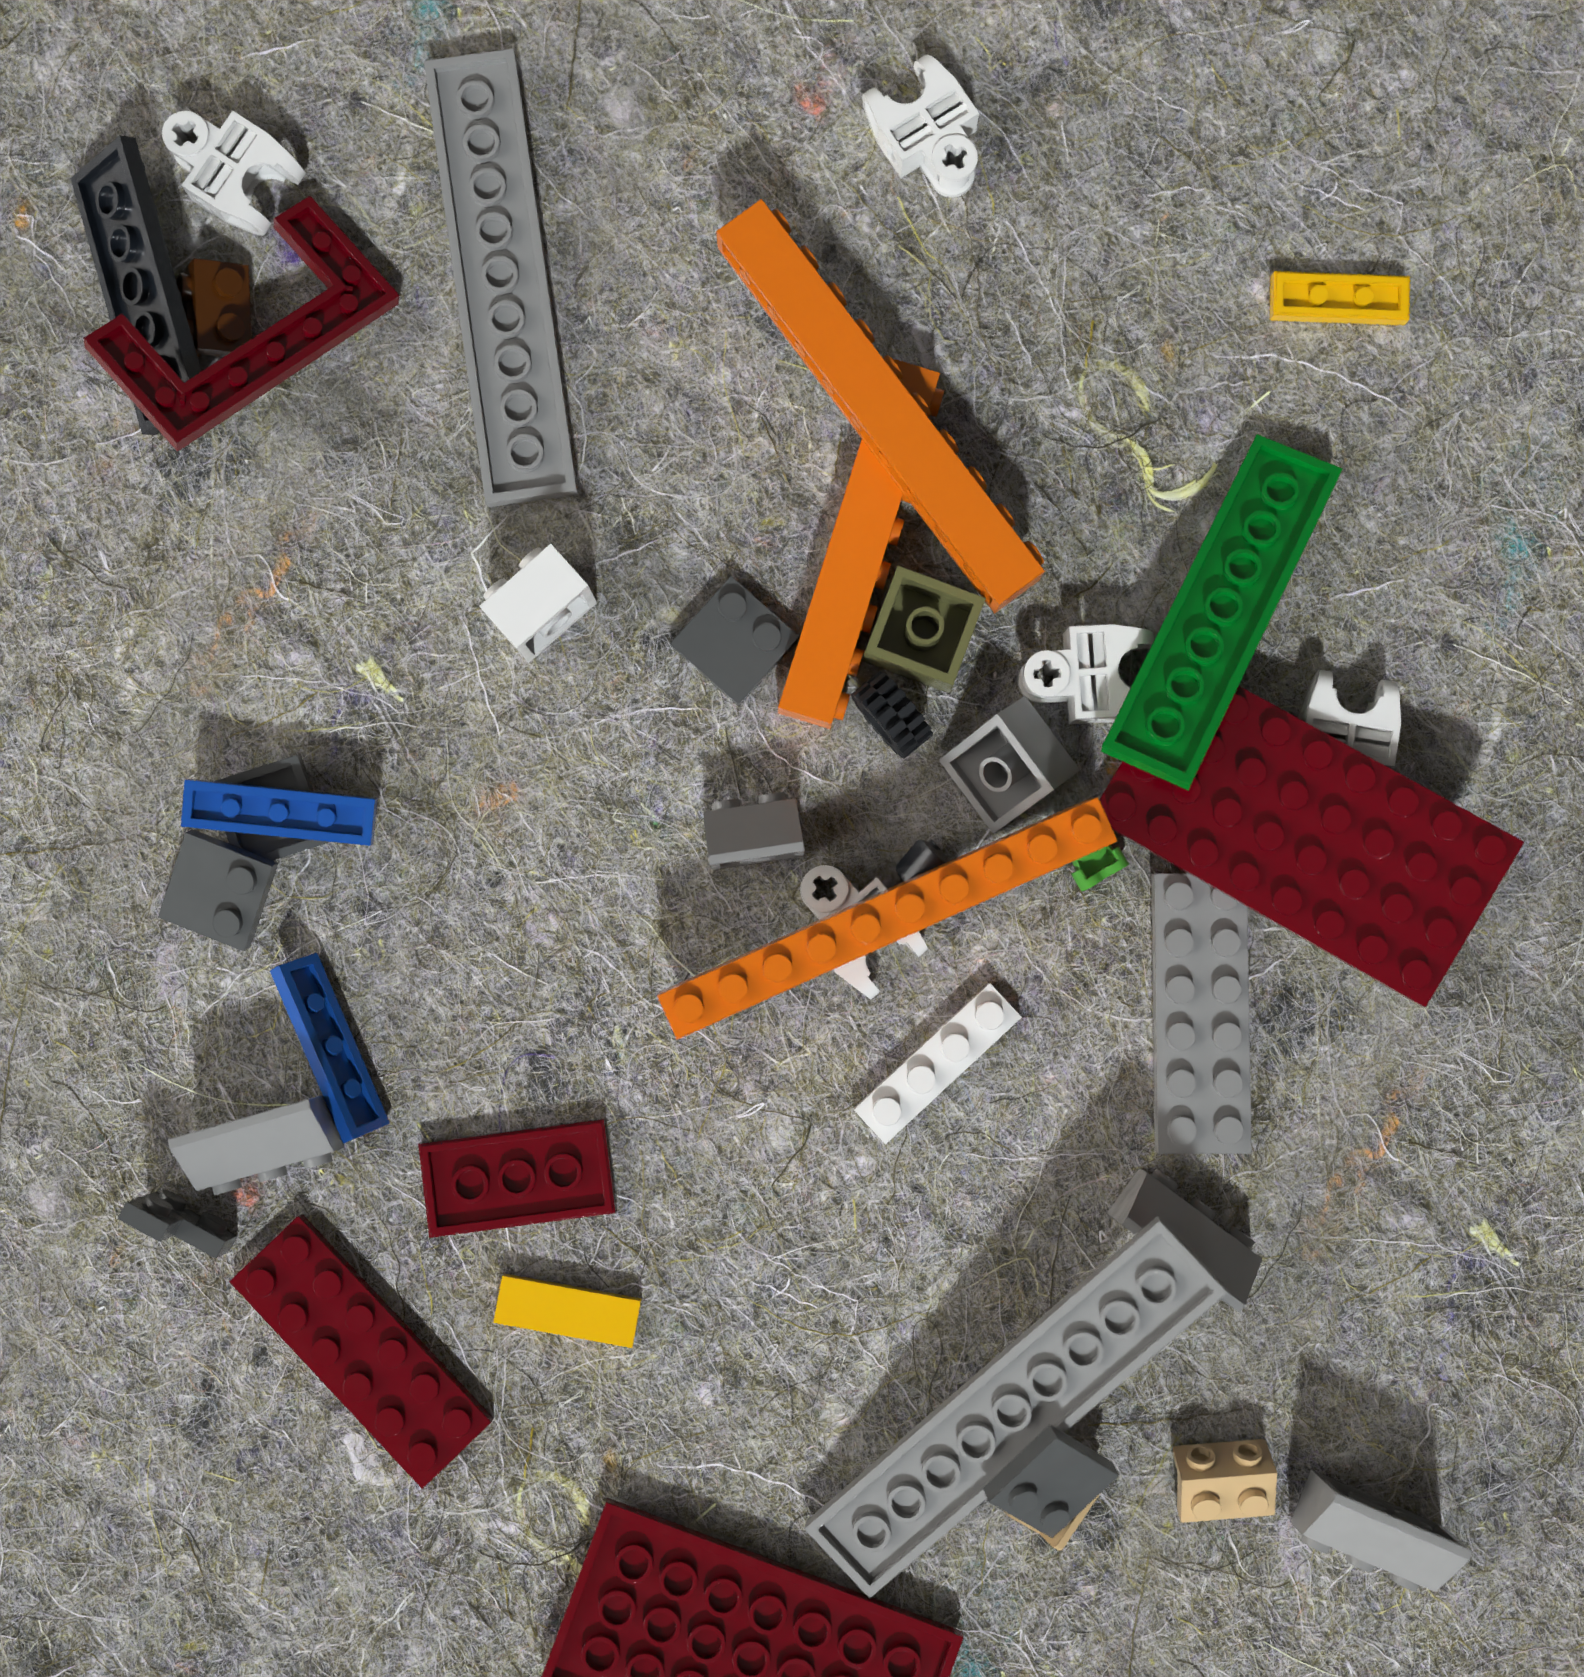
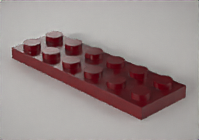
M303 1214L297 1216L229 1281L422 1489L493 1421L494 1418Z

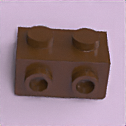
M193 258L184 271L178 274L176 282L182 296L190 332L194 338L197 357L199 358L201 355L224 357L252 339L249 267L245 264Z

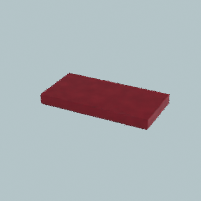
M605 1118L418 1144L429 1238L617 1212Z

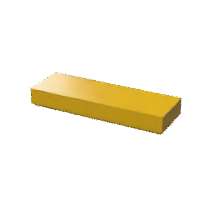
M1274 271L1270 276V321L1405 325L1409 321L1410 276Z
M504 1273L501 1279L493 1323L632 1348L642 1298Z

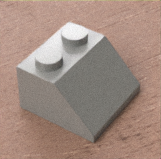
M1026 696L996 714L939 759L940 763L993 834L1080 771L1079 767Z
M785 792L758 796L759 804L740 806L739 799L713 802V811L703 812L708 859L712 870L804 857L805 850L796 798L786 800Z

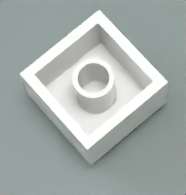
M549 544L544 550L537 547L529 552L519 563L521 570L508 581L502 578L490 586L483 595L486 600L479 606L528 663L597 604L589 585L552 544Z

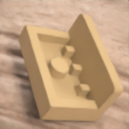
M1264 1439L1173 1447V1459L1178 1473L1177 1512L1181 1523L1275 1515L1277 1471L1267 1442Z

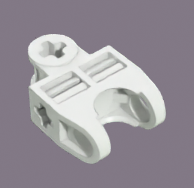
M924 55L914 62L916 76L923 88L920 91V98L911 103H898L888 95L883 97L880 91L873 87L862 94L863 107L877 144L900 178L920 167L936 192L945 197H959L965 194L974 182L978 153L968 136L976 132L979 112L956 78L934 57Z
M233 110L220 129L191 111L176 112L163 125L162 138L164 144L174 154L178 164L190 172L181 186L192 201L226 223L250 233L263 236L271 226V222L253 207L252 194L255 187L268 179H277L282 182L287 179L295 184H299L306 174L292 155L269 133Z
M1115 624L1069 626L1062 634L1064 650L1037 652L1021 668L1018 674V687L1022 695L1026 696L1029 701L1039 704L1067 702L1069 724L1114 722L1131 688L1120 677V660L1122 657L1130 656V651L1151 648L1154 642V633L1147 629ZM1041 668H1044L1045 675L1053 676V680L1046 687L1043 686L1042 679L1034 678V675Z
M1319 669L1310 683L1299 713V719L1389 768L1395 767L1401 728L1400 694L1397 683L1395 681L1380 680L1375 692L1374 701L1368 703L1365 712L1352 713L1340 704L1337 698V689L1332 688V671Z
M821 865L811 869L803 877L800 885V894L805 905L820 920L878 894L887 888L876 877L858 891L840 870L833 866ZM818 877L822 881L831 878L836 885L833 886L831 891L835 897L831 901L825 897L819 900L813 897L812 893L816 890V886L813 883L815 878ZM919 931L896 941L899 945L905 944L918 958L928 950ZM866 955L833 969L836 974L870 1000L880 992L868 977L871 972L866 964Z

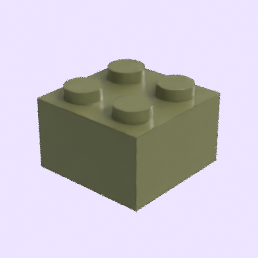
M897 566L866 648L863 662L949 693L954 685L986 598Z

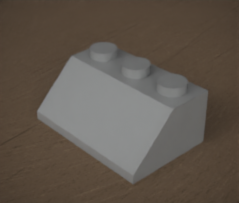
M323 1095L167 1139L172 1154L194 1189L198 1191L212 1187L214 1195L241 1188L240 1178L257 1174L259 1182L287 1175L285 1165L303 1161L305 1169L332 1162L331 1152L344 1148Z
M1139 1168L1107 1211V1214L1135 1235L1159 1215L1226 1286L1228 1293L1221 1300L1240 1313L1246 1305L1262 1262V1258L1250 1250L1255 1242L1234 1226H1231L1226 1232L1215 1224L1213 1219L1217 1213L1197 1198L1193 1197L1190 1203H1187L1174 1192L1179 1185L1158 1169H1155L1152 1175Z
M1312 1469L1290 1521L1303 1535L1301 1541L1307 1546L1326 1554L1329 1553L1330 1548H1334L1347 1554L1345 1557L1347 1562L1370 1573L1373 1572L1375 1566L1390 1572V1580L1415 1592L1419 1585L1437 1592L1470 1561L1473 1553L1468 1546L1441 1524Z

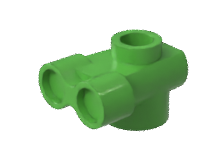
M1108 845L1073 861L1072 864L1075 871L1071 875L1081 892L1108 876L1120 871L1129 865V862L1119 846L1113 848L1111 845Z

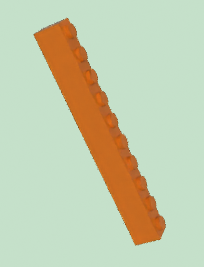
M760 199L716 231L718 250L982 597L986 598L985 602L995 614L1041 579L1045 572L1041 567L1044 563L1043 557L1030 541L1027 540L1023 543L1013 530L1016 524L1009 511L1001 503L995 506L984 492L987 489V485L980 473L973 466L965 467L956 455L959 452V448L952 436L945 429L940 431L936 429L928 418L931 412L923 398L917 392L910 394L900 381L903 375L894 360L888 355L882 358L872 344L875 342V339L865 322L860 318L854 321L844 308L847 302L840 289L832 281L826 284L816 271L819 269V265L811 251L805 245L801 247L796 245L789 235L791 228L783 214L776 208L771 211L764 201Z
M1099 798L1086 799L664 989L658 993L657 997L678 1040L1117 842L1116 836Z

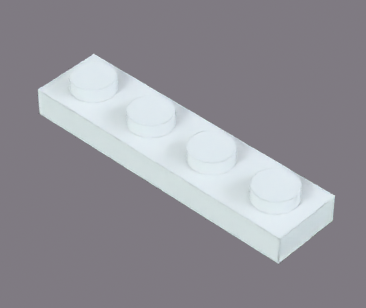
M988 983L855 1106L853 1110L886 1145L1022 1017L994 986Z

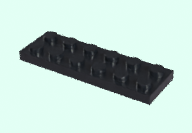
M119 135L70 178L110 321L123 313L185 383L201 372L194 346V338L190 332L182 304V296L177 286L169 250L165 244L157 215V208L152 198L145 173V165L141 159L136 138ZM134 404L142 434H160L158 429Z

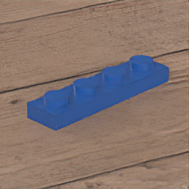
M185 779L181 827L371 846L374 844L378 798Z
M314 953L281 964L270 970L343 1144L390 1124L318 954Z

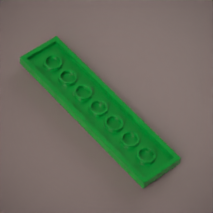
M1256 435L1102 745L1101 752L1189 790L1339 480L1342 468L1261 435Z

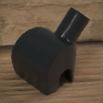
M932 839L930 842L918 840L897 863L896 872L903 881H906L950 860Z

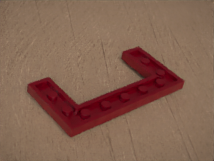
M311 196L274 218V229L328 289L185 383L123 313L83 338L87 351L177 452L399 305L400 295Z

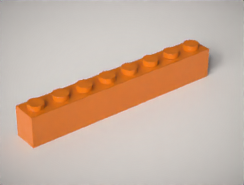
M893 359L903 375L900 381L910 394L917 392L929 407L931 416L937 417L945 390L937 388L940 373ZM861 440L778 706V714L830 730L834 718L843 721L851 695L842 692L847 675L857 676L864 650L856 648L861 631L867 633L871 631L878 608L877 606L870 605L874 588L883 590L891 563L883 561L888 544L897 546L905 521L904 519L897 518L901 501L910 503L863 440Z

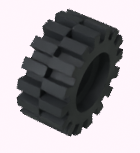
M882 671L877 672L851 694L852 700L859 711L864 714L867 722L873 726L875 732L902 759H905L933 736L931 727L925 721L924 716L916 709L915 704L906 697V693L901 688L899 689L897 684L886 673Z

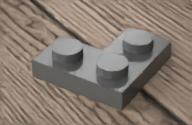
M161 1190L160 1193L156 1191L127 1201L117 1218L158 1242L175 1236L215 1259L228 1253L237 1238L236 1234L226 1230L228 1227L226 1221L211 1213L203 1212L202 1215L193 1212L185 1207L187 1201L184 1198L167 1190Z

